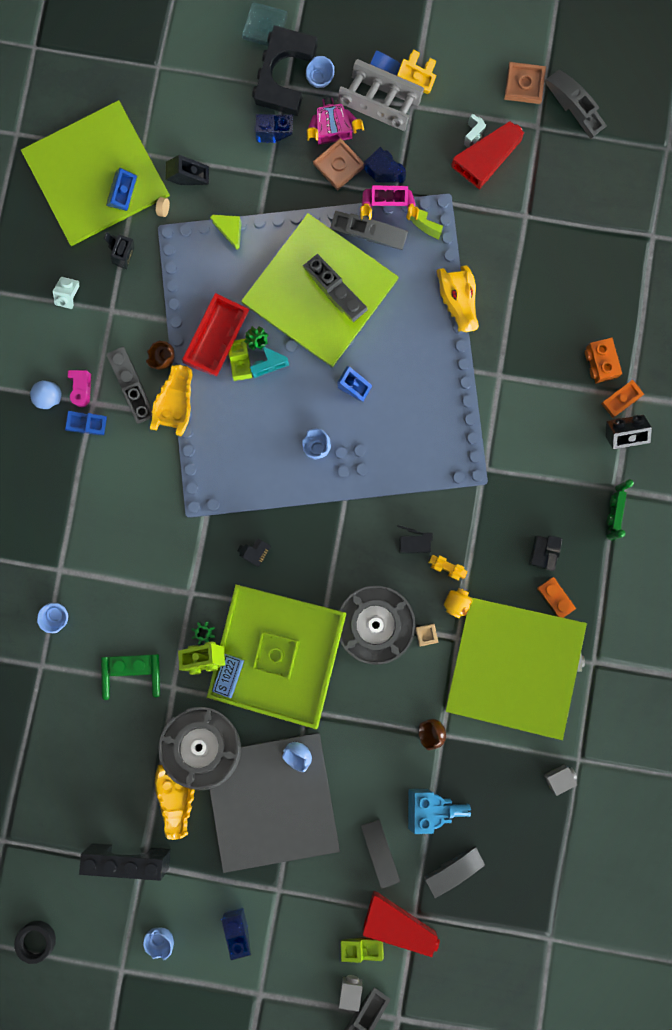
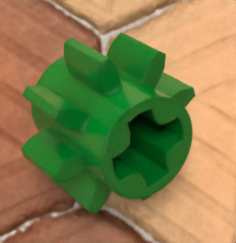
M252 326L245 333L246 339L244 342L252 350H255L256 347L262 350L268 344L267 337L269 335L260 326L257 329Z
M208 621L205 622L204 626L197 622L198 628L192 629L195 632V636L192 639H198V645H201L203 640L210 642V637H216L212 634V630L215 627H208ZM201 628L203 630H208V633H206V638L204 636L200 637L199 634L202 632Z

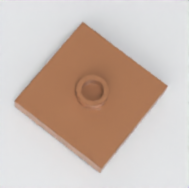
M509 62L504 100L541 104L546 66Z
M341 138L313 161V165L337 191L365 168L364 162Z

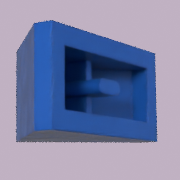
M346 366L337 382L338 389L364 402L372 387L368 381L349 366Z

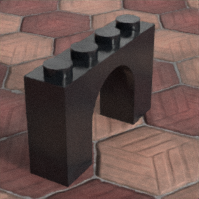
M274 25L273 31H270L268 34V49L263 52L262 61L264 63L263 67L258 70L257 79L259 81L258 85L253 88L252 97L258 106L298 116L303 100L302 92L278 85L273 80L272 73L275 65L284 58L294 57L311 62L315 57L318 46L317 37Z
M92 843L81 853L79 875L161 881L169 870L171 849L151 847L144 854L120 855L112 853L111 844Z

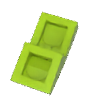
M419 209L417 220L413 216L410 217V220L420 230L439 240L443 225L427 220L428 212Z
M245 339L235 340L229 351L234 381L252 378L247 344L244 342Z
M372 938L341 940V962L361 963L362 960L383 961L384 959L383 942Z

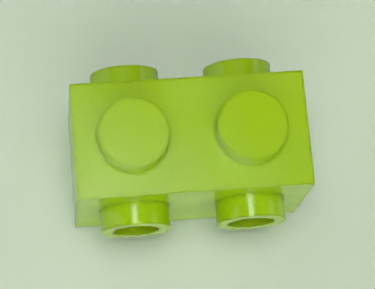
M206 642L202 646L192 645L188 646V649L178 650L179 670L188 671L190 675L201 674V670H218V667L225 666L224 646L216 645V642Z

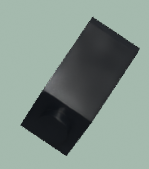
M177 155L166 161L165 180L179 185H208L209 166Z

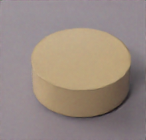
M160 197L156 203V214L166 217L169 211V199Z

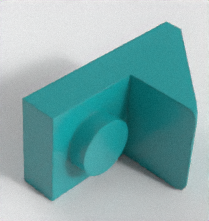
M263 347L267 361H257L253 363L250 369L254 378L289 366V361L286 356Z

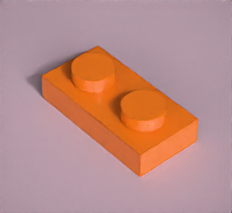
M631 380L601 404L611 417L614 418L642 397L644 393L634 380Z
M554 577L537 587L557 617L564 618L576 609Z

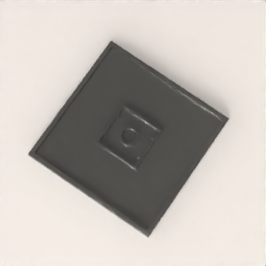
M320 733L242 746L240 760L234 773L224 783L210 789L223 873L340 852ZM298 742L308 747L312 761L305 772L293 769L282 758L283 750L289 743Z

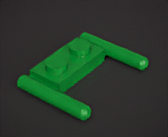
M631 479L616 485L615 490L617 492L611 496L610 506L612 510L611 514L607 517L608 530L611 531L607 535L608 540H615L625 536V531L621 529L627 492H624V490L634 485Z
M159 654L101 657L102 699L108 700L110 698L109 676L152 674V696L155 698L159 697Z

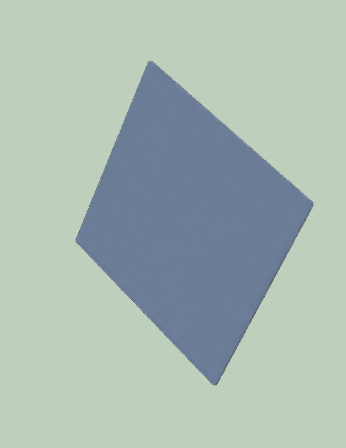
M450 194L414 197L416 207L428 212L427 220L443 225L439 240L426 234L415 226L411 220L406 218L408 211L406 206H371V219L408 231L403 250L336 232L396 274L399 279L333 368L249 309L235 340L245 339V333L252 326L255 329L260 326L269 335L267 337L268 344L264 347L286 356L289 366L254 378L252 374V378L238 381L233 380L229 353L217 377L190 367L182 361L214 294L217 293L246 307L242 304V299L307 213L330 228L335 211L360 216L362 203L240 216L241 235L240 248L238 250L233 247L211 220L166 224L158 227L168 339L175 353L172 365L188 366L193 371L190 384L191 411L189 422L183 435L178 436L185 515L188 518L487 484L488 478L469 332L457 330L458 324L455 321V317H451V313L447 311V304L443 303V298L440 296L439 279L437 276V269L444 268L447 273L461 271L453 203ZM247 344L251 366L260 360L267 361L263 348L260 350L256 347L255 350H252ZM346 366L351 367L372 385L364 402L338 389L337 382ZM314 428L323 430L330 438L331 443L328 454L317 460L309 458L303 452L302 440L306 437L307 431Z

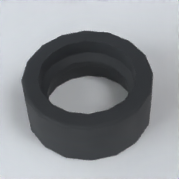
M43 921L28 923L15 938L14 949L17 956L28 964H37L44 961L53 951L56 944L54 930ZM33 930L41 932L47 942L45 949L39 954L29 952L24 944L26 934Z

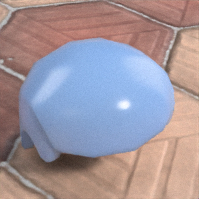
M325 56L314 57L306 68V79L309 84L316 88H322L332 81L334 77L332 61Z
M45 380L35 383L30 391L32 403L40 409H50L52 406L59 404L62 396L60 387L56 383Z
M314 428L308 430L306 437L302 440L303 452L309 458L315 460L325 457L331 448L330 438L321 429Z
M59 603L46 604L40 609L37 617L40 629L46 633H57L68 622V612Z
M292 742L283 750L282 758L288 765L299 772L306 771L312 761L308 747L302 743Z
M162 927L150 929L144 936L143 946L145 952L152 959L162 958L166 960L171 955L174 945L172 933Z

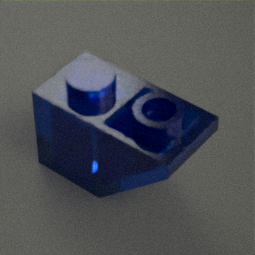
M256 114L255 133L257 142L276 143L293 135V115Z
M381 147L364 162V170L376 182L403 183L406 179V169L401 163H396L390 152L384 151Z
M241 908L224 913L221 920L230 959L234 960L250 956L249 933L244 909Z

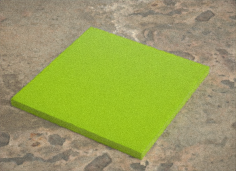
M119 100L21 149L71 246L157 203L160 197L167 198L170 196ZM119 168L137 175L127 211L106 205L115 172Z
M307 213L241 302L333 368L399 277ZM317 253L342 278V282L367 306L368 311L354 322L344 312L341 313L303 267Z
M236 584L220 646H224V655L228 654L242 659L244 663L232 698L212 692L220 667H218V670L213 671L207 698L318 729L346 612Z
M471 598L472 604L466 615L446 712L563 740L587 623Z

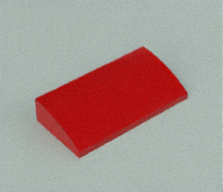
M215 293L182 359L183 363L217 377L249 309Z

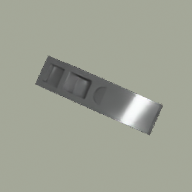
M558 70L544 81L564 110L572 112L590 139L607 127L597 113L599 106L586 90L569 75Z
M335 211L330 227L335 232L366 239L369 242L403 250L408 231L373 219L369 220L366 217L361 219L359 215Z
M318 253L303 265L324 294L352 322L368 311L367 306L342 282V278Z
M123 346L107 353L108 360L137 424L151 419L152 407L125 347Z

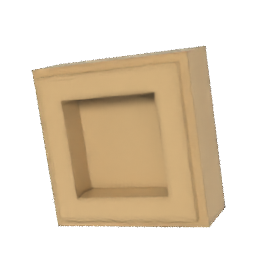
M435 624L415 627L419 647L439 643Z

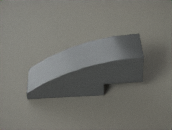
M380 819L361 825L381 889L399 883L400 878Z
M475 846L443 863L440 868L424 877L434 898H437L475 874L485 866V863Z
M373 987L345 1030H374L391 999Z

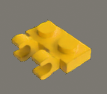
M413 49L408 60L403 59L396 76L424 87L423 93L428 95L437 76L432 73L436 60L429 58L423 69L415 65L420 52Z
M431 555L428 561L429 564H432L430 568L438 572L444 570L449 573V577L455 580L466 577L468 571L464 570V566L451 564L446 561L447 558L440 555L439 557Z

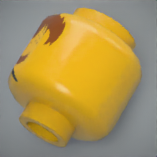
M458 588L457 591L451 590L444 602V607L447 609L446 612L457 618L467 615L472 604V599L468 596L469 592Z

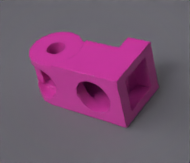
M68 370V378L73 381V391L70 394V400L78 407H86L90 402L91 373L82 370Z

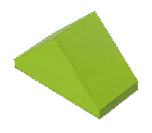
M212 215L210 217L212 223L233 247L238 250L240 248L241 235L240 216Z

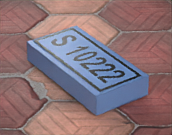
M225 654V666L220 667L212 692L232 698L244 660Z

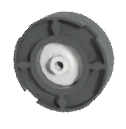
M383 586L361 588L352 593L339 610L346 612L340 642L344 649L358 661L375 665L392 662L405 653L413 640L415 631L413 610L407 600L391 588ZM375 621L378 622L379 627L373 628L372 623Z
M206 707L190 708L173 717L165 726L159 741V759L167 775L177 784L193 790H208L224 783L236 770L241 756L240 737L234 725L220 712ZM202 746V750L198 752V748Z

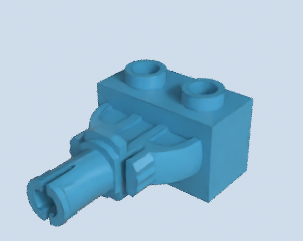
M409 789L408 829L414 834H434V829L441 827L444 823H451L452 820L450 818L470 817L471 812L467 811L471 810L470 804L452 805L451 799H443L429 789Z

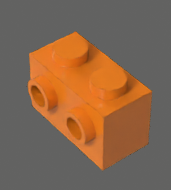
M613 338L592 342L586 347L585 357L587 361H590V375L592 379H595V383L616 379L622 375Z

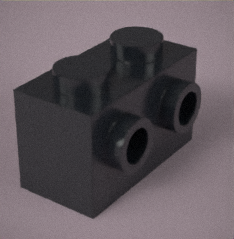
M635 415L633 417L606 421V438L612 449L651 443L652 427L645 415Z

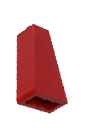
M509 121L453 158L451 167L480 190L522 141L524 135L522 128Z
M373 891L362 929L363 936L433 957L434 951H438L440 944L436 931L380 893Z

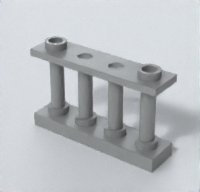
M357 59L352 73L354 80L349 89L340 87L337 103H341L344 106L405 131L409 115L406 113L411 104L419 106L424 87ZM361 82L371 86L366 96L356 93ZM378 89L388 93L382 104L372 100ZM394 97L404 100L399 111L389 107Z

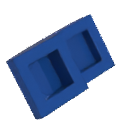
M376 50L370 65L397 75L401 63Z
M68 411L65 430L104 435L107 416Z

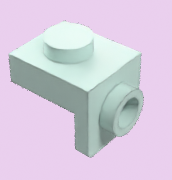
M474 114L469 117L468 125L472 130L465 137L464 145L467 148L483 138L482 135L486 128L483 119L479 116L476 117Z
M60 277L53 289L54 304L72 309L74 306L73 297L80 287L79 281Z

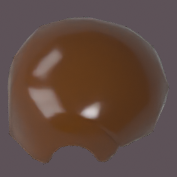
M159 340L153 343L150 349L147 350L149 358L146 360V363L150 368L163 370L169 368L174 362V348L166 341Z
M428 719L420 723L419 738L427 750L437 749L445 743L446 731L440 721Z

